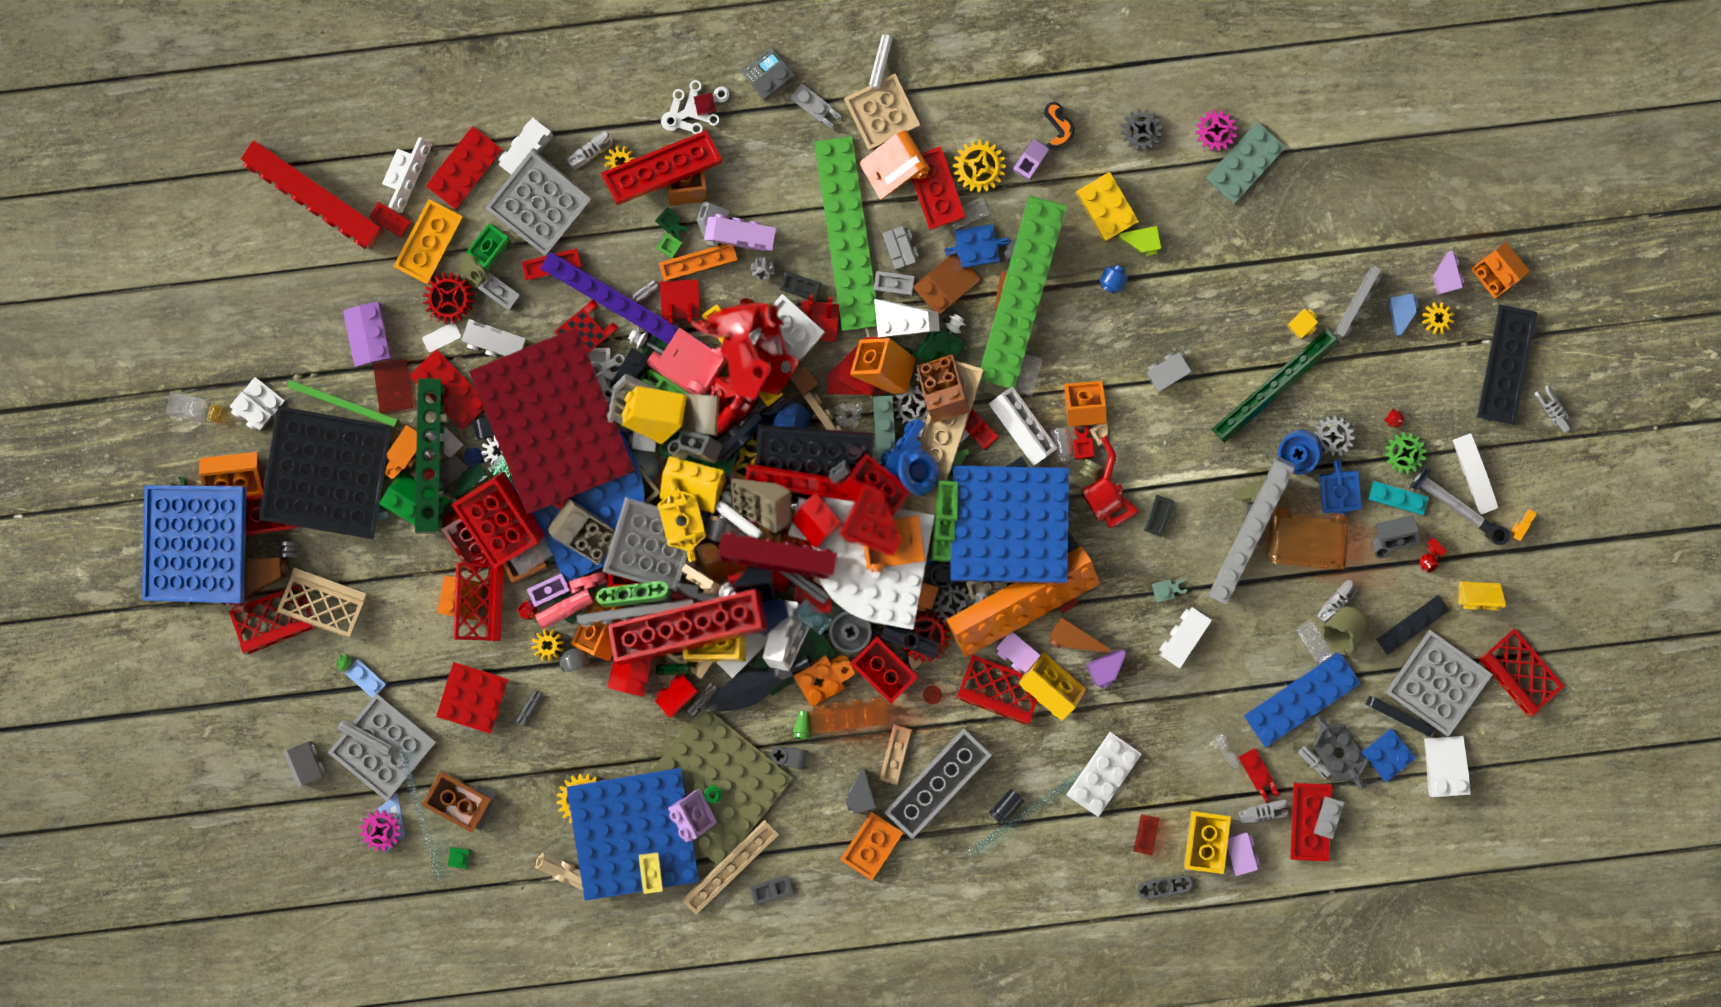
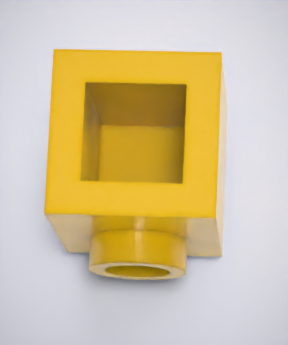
M1303 309L1286 326L1301 339L1306 334L1310 336L1317 329L1315 326L1318 323L1316 320L1317 316L1310 309L1308 311Z

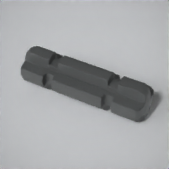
M537 690L532 693V698L527 701L521 711L522 714L516 720L522 726L527 724L528 717H531L538 705V701L540 702L543 694Z

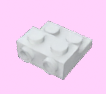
M254 377L245 390L230 405L233 409L231 413L239 419L245 418L248 421L246 425L252 430L256 431L258 429L262 431L276 414L277 406H282L285 400L258 378Z

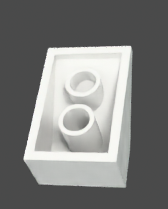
M1463 736L1424 738L1429 796L1441 797L1470 794L1469 772Z

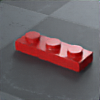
M578 249L555 254L573 266L582 268ZM547 256L521 262L526 281L550 275L540 269Z

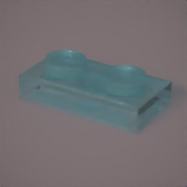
M807 599L793 613L819 635L832 622L829 616Z

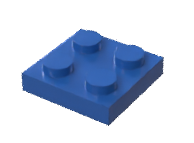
M1392 728L1361 752L1385 782L1389 781L1416 759Z

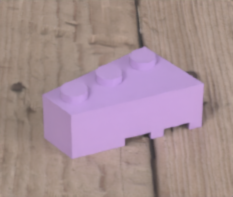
M716 214L715 217H708L704 240L751 250L772 251L776 228L763 226L761 223L754 221L747 223L741 218H732L730 220L727 219L726 215Z

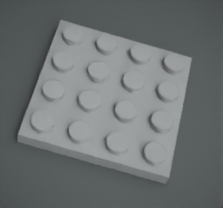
M532 149L485 208L546 256L589 203L592 196Z
M625 497L603 572L642 583L663 581L676 592L675 586L680 582L683 572L682 568L687 559V552L684 549L668 546L658 506ZM679 515L676 522L678 525L684 526L687 523V519L685 516Z
M1428 630L1385 693L1449 737L1493 674L1437 634Z
M376 693L352 724L391 745L392 747L388 755L372 749L345 733L329 750L328 754L384 800L388 801L434 746L436 741Z

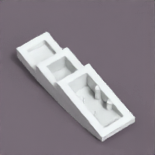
M1471 433L1453 440L1463 474L1466 476L1478 512L1481 515L1497 509L1498 505Z

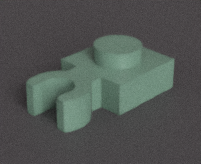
M1171 579L1151 584L1156 603L1174 599L1175 592L1180 594L1186 593L1187 589L1180 590L1178 588V585L1185 582V580L1179 579L1173 585Z

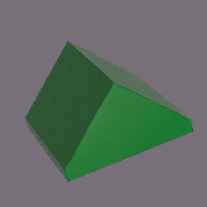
M488 223L466 253L472 255L476 262L490 271L512 243V240Z

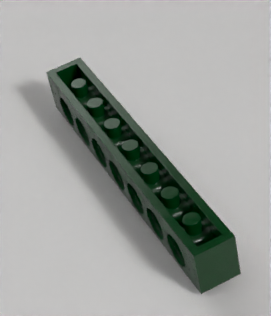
M418 378L415 534H438L439 529H442V518H439V510H443V499H439V491H443V479H440V472H443L444 460H440V453H444V441H440V434H444V422H441V415H445V403H441V396H445V384H441V379ZM428 395H435L437 400L435 403L430 404L426 401V397ZM428 414H434L436 420L429 423L425 420V417ZM427 433H434L436 439L428 442L425 436ZM427 452H433L436 455L432 461H427L424 456ZM427 471H433L435 477L432 480H427L424 474ZM432 490L435 496L432 499H426L424 497L425 491ZM427 509H432L435 513L430 519L425 518L423 515Z

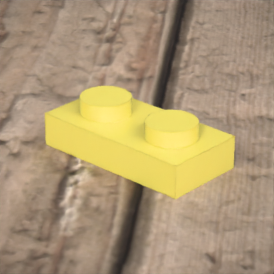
M658 852L639 855L643 893L662 892Z

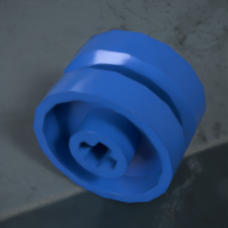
M1301 429L1294 430L1283 439L1277 454L1278 457L1294 464L1292 474L1301 475L1315 468L1321 460L1323 449L1319 438L1314 433ZM1297 450H1303L1304 453L1299 454Z

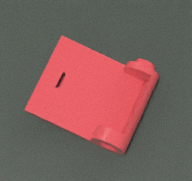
M679 328L654 367L696 395H706L728 359L721 354L720 348L711 349Z

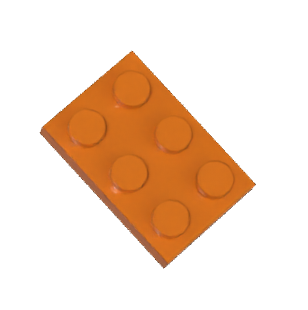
M871 811L840 860L872 881L904 832Z

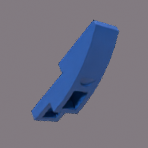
M919 419L909 421L905 426L903 438H900L896 443L895 447L897 449H888L882 454L880 465L894 476L898 473L900 455L905 450L919 449L922 445L916 438L924 422Z

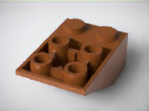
M953 354L916 366L926 406L933 423L970 412Z

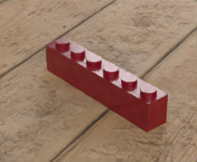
M726 532V534L722 533L717 561L832 580L837 553H834L831 549L817 550L809 545L799 547L791 542H783L781 544L776 543L773 539L758 540L754 536L740 537L736 533Z

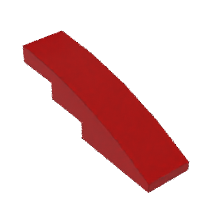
M971 409L965 430L986 451L999 437Z

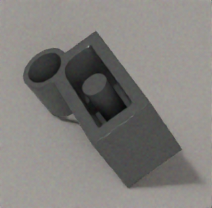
M681 430L678 439L669 444L668 452L679 460H684L690 455L693 458L716 463L723 445L709 436Z
M1413 515L1377 523L1376 532L1378 537L1371 543L1377 558H1385L1393 550L1420 545L1419 530Z

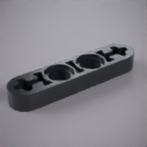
M1370 695L1365 703L1371 708L1430 738L1433 737L1436 731L1433 727Z

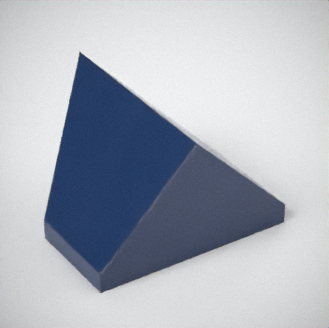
M784 599L762 601L767 631L760 632L759 634L765 637L781 621L789 618Z

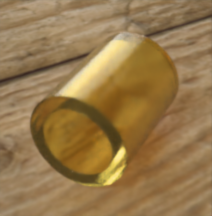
M211 404L206 421L219 424L223 407Z

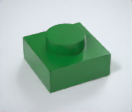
M450 847L448 866L467 869L470 849Z

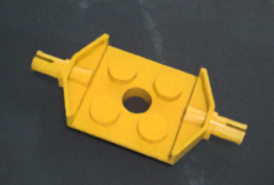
M676 478L668 479L671 489L670 494L658 504L668 546L684 549L687 552L689 562H692V559L696 561L694 547L707 536L696 494L678 489ZM679 515L686 517V525L680 526L677 524L676 519Z

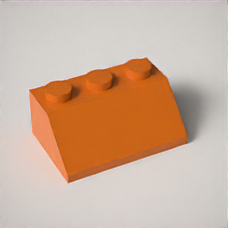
M257 452L200 458L199 476L202 486L246 487V497L263 494L261 464Z
M593 591L591 597L594 603L586 607L584 614L629 607L626 605L602 607L596 600L597 593ZM621 618L613 619L612 623L602 624L601 621H596L594 625L585 627L579 624L571 645L610 662L613 652L608 625L621 622Z

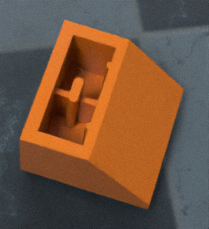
M1506 241L1471 268L1472 272L1494 299L1530 272Z

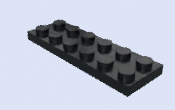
M1498 305L1476 418L1515 425L1537 312Z

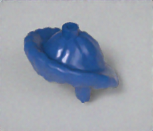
M913 448L905 450L900 455L898 472L904 487L915 496H925L935 488L939 479V468L935 458L925 450Z

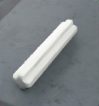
M883 34L881 37L869 83L871 88H880L892 43V36Z
M724 501L717 503L716 510L746 534L754 536L758 540L761 538L763 532Z

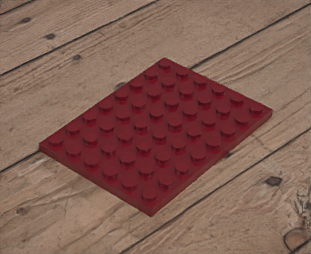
M577 327L469 371L527 515L635 471L615 421H608L607 414L610 408Z

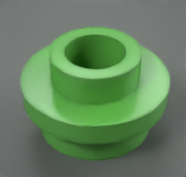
M347 653L338 657L336 662L338 671H347L352 659Z

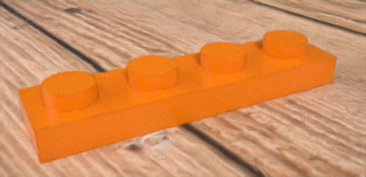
M722 244L717 247L659 262L663 280L668 281L735 262L738 259L734 246Z

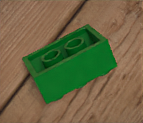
M401 471L379 503L415 525L416 480ZM427 490L424 493L426 499H432L435 496L432 490ZM439 495V499H443V510H439V518H441L450 500ZM427 509L423 513L424 517L428 519L432 518L435 514L432 509Z

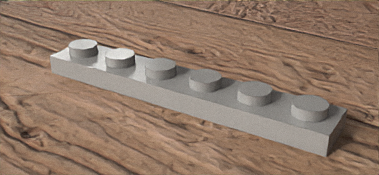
M685 599L576 615L577 623L585 627L594 625L596 621H601L602 624L612 623L613 619L617 618L625 621L632 619V616L640 615L642 617L652 613L692 605L693 600Z

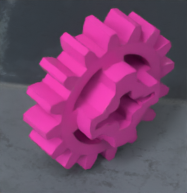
M1213 110L1212 115L1206 112V118H1199L1202 123L1196 124V127L1200 129L1195 134L1200 135L1197 141L1204 142L1203 148L1208 145L1209 151L1216 147V151L1219 152L1221 146L1224 150L1227 149L1226 143L1232 145L1233 141L1230 138H1236L1237 135L1233 131L1237 130V127H1232L1235 120L1228 119L1230 114L1223 116V110L1219 114H1216V110ZM1211 119L1210 127L1204 128L1205 123ZM1219 119L1223 120L1227 125L1221 124ZM1214 126H1217V129L1222 130L1218 133V135H1215V132L1210 131L1213 130ZM1228 133L1226 140L1221 142V136ZM1205 136L1213 139V143L1208 141Z
M385 809L382 811V814H380L379 810H375V815L370 812L368 813L369 819L363 818L365 825H360V828L364 829V832L360 833V836H365L362 842L368 841V848L375 846V851H378L380 847L383 851H386L387 846L390 849L394 847L392 842H399L396 836L402 835L398 831L402 825L396 824L399 818L393 819V812L387 815ZM378 818H384L388 820V822H382ZM371 823L372 831L369 834L368 828ZM387 826L383 833L374 835L379 828ZM391 827H393L392 837L389 834ZM373 839H381L384 843H378Z

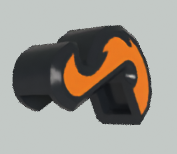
M1058 102L1048 103L1044 110L1046 118L1060 133L1046 145L1050 150H1060L1067 146L1073 139L1075 132L1073 122L1067 117L1060 116L1064 109Z

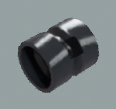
M939 563L931 569L930 579L935 586L946 588L954 582L951 581V566L949 564Z

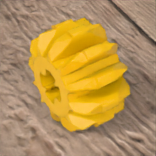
M616 146V153L611 149L609 150L612 157L605 156V159L611 162L604 165L605 167L614 168L618 164L616 161L618 158L621 160L626 159L624 161L626 163L636 159V157H631L634 153L632 150L626 154V146L623 147L622 152H620L619 146Z
M1435 302L1432 303V308L1427 306L1425 309L1428 313H1422V316L1427 318V320L1422 321V324H1429L1425 330L1428 331L1433 328L1432 334L1434 335L1437 333V330H1439L1440 334H1444V329L1449 331L1451 328L1448 324H1454V320L1449 319V317L1454 316V313H1447L1450 310V306L1443 309L1444 303L1442 302L1438 307ZM1435 314H1436V316L1439 315V314L1442 316V317L1440 318V320L1442 321L1441 323H1440V321H1439V322H1435V321H1434V320L1436 319V317L1434 316Z
M544 629V636L537 632L536 635L540 639H532V642L538 643L537 646L531 647L532 650H539L534 655L537 657L542 653V661L545 660L546 655H548L549 661H552V654L555 658H559L556 650L559 652L564 650L558 647V645L564 644V641L557 642L561 635L558 634L553 637L555 630H551L550 635H548L547 629ZM544 641L552 642L551 650L543 648L545 645L543 644Z

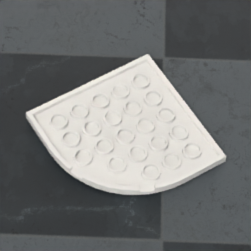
M823 497L845 523L854 502ZM898 509L892 517L893 519L919 515L925 561L882 567L883 571L873 573L866 566L864 545L841 537L839 534L842 529L841 527L817 549H831L834 553H837L833 579L819 578L826 592L839 606L859 618L876 623L913 629L934 515Z

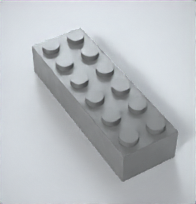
M962 728L884 813L913 839L992 754Z

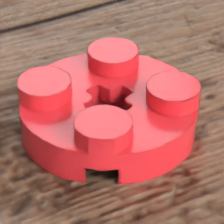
M599 572L570 581L569 587L571 593L582 591V587L584 590L596 586L595 583L598 586L608 583L605 572Z

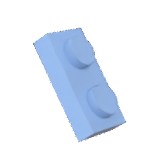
M359 659L345 672L349 678L372 698L387 685Z

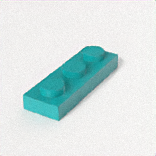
M1372 481L1367 499L1423 516L1429 497Z

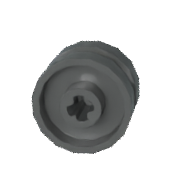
M848 611L837 615L832 621L829 630L830 639L834 646L847 653L859 652L865 648L870 641L872 633L868 620L859 618ZM852 628L854 634L848 635L847 629Z

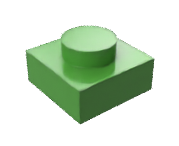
M666 232L656 249L673 259L682 242Z

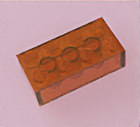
M882 697L870 698V702L864 703L862 699L851 700V704L844 705V702L832 703V707H825L824 704L813 705V709L809 710L812 734L889 724L886 700H882Z

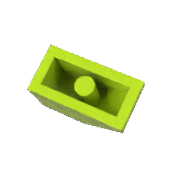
M1157 226L1118 234V238L1141 254L1146 253V256L1158 254L1157 251L1161 250Z

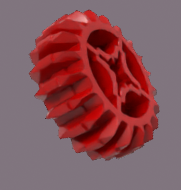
M442 273V280L436 275V283L432 280L429 281L433 285L432 288L425 286V289L430 291L429 294H423V297L428 298V300L423 301V304L430 305L425 309L426 312L433 310L430 317L434 318L438 315L436 318L437 322L444 318V324L448 323V319L451 320L452 324H455L456 317L461 322L462 318L460 315L463 314L465 317H468V313L465 310L472 311L473 309L468 306V303H475L474 300L469 299V297L475 295L474 292L468 293L472 286H464L467 283L466 279L459 282L461 275H457L454 279V273H450L449 278H447L446 273ZM445 283L457 284L450 291H445L440 287ZM461 289L464 294L462 306L456 300ZM435 291L441 296V301L437 307H435L433 300ZM442 292L449 296L452 294L453 302L456 305L448 301L445 303V296L442 294ZM447 306H453L457 310V312L452 314H443L440 311Z
M918 611V618L915 619L912 630L920 635L917 630L920 632L924 631L925 633V631L928 632L932 629L928 637L930 640H933L932 632L938 627L941 633L938 651L944 654L945 651L941 649L942 646L949 647L947 643H944V640L951 639V637L945 636V633H949L950 629H943L947 623L940 624L941 617L935 620L936 613L934 612L931 617H928V611L924 613L925 616L921 617V612ZM923 620L933 622L925 630L915 625V623ZM909 636L905 638V643L907 646H911L909 642ZM912 650L907 654L908 657L913 653L916 654L914 657L915 661H917L918 656H922L921 662L923 663L925 662V657H927Z

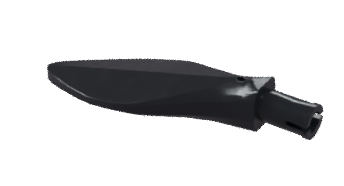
M809 655L797 659L793 662L790 671L768 667L740 673L717 691L707 703L705 709L713 712L732 711L755 705L768 696L782 682L795 676L796 672L811 667L812 660Z

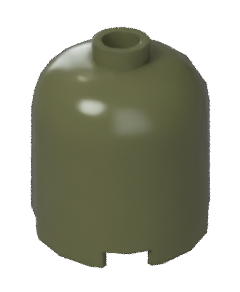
M1342 607L1321 628L1322 640L1326 639L1330 644L1329 648L1338 654L1345 655L1347 652H1352L1368 631V619L1356 607Z

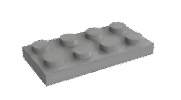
M1373 266L1367 272L1333 333L1336 338L1340 339L1350 334L1353 325H1351L1352 321L1358 319L1363 310L1360 308L1362 303L1369 300L1372 294L1370 291L1371 287L1377 285L1382 276L1379 274L1381 269Z

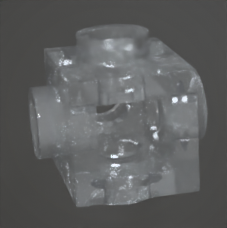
M844 401L836 407L838 411L835 412L837 415L835 420L840 427L845 426L846 429L849 427L853 429L861 423L860 419L862 418L861 413L863 411L857 403L853 405L852 402L847 403ZM847 411L852 412L853 416L851 418H846L845 413Z

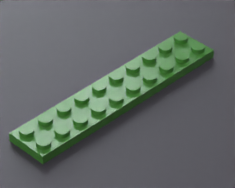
M852 136L816 141L814 144L838 304H840L839 312L842 331L876 327L874 301L876 293L874 290Z
M1031 195L1028 196L980 367L984 369L981 381L1008 388L1013 386L1015 389L1067 207L1065 204Z

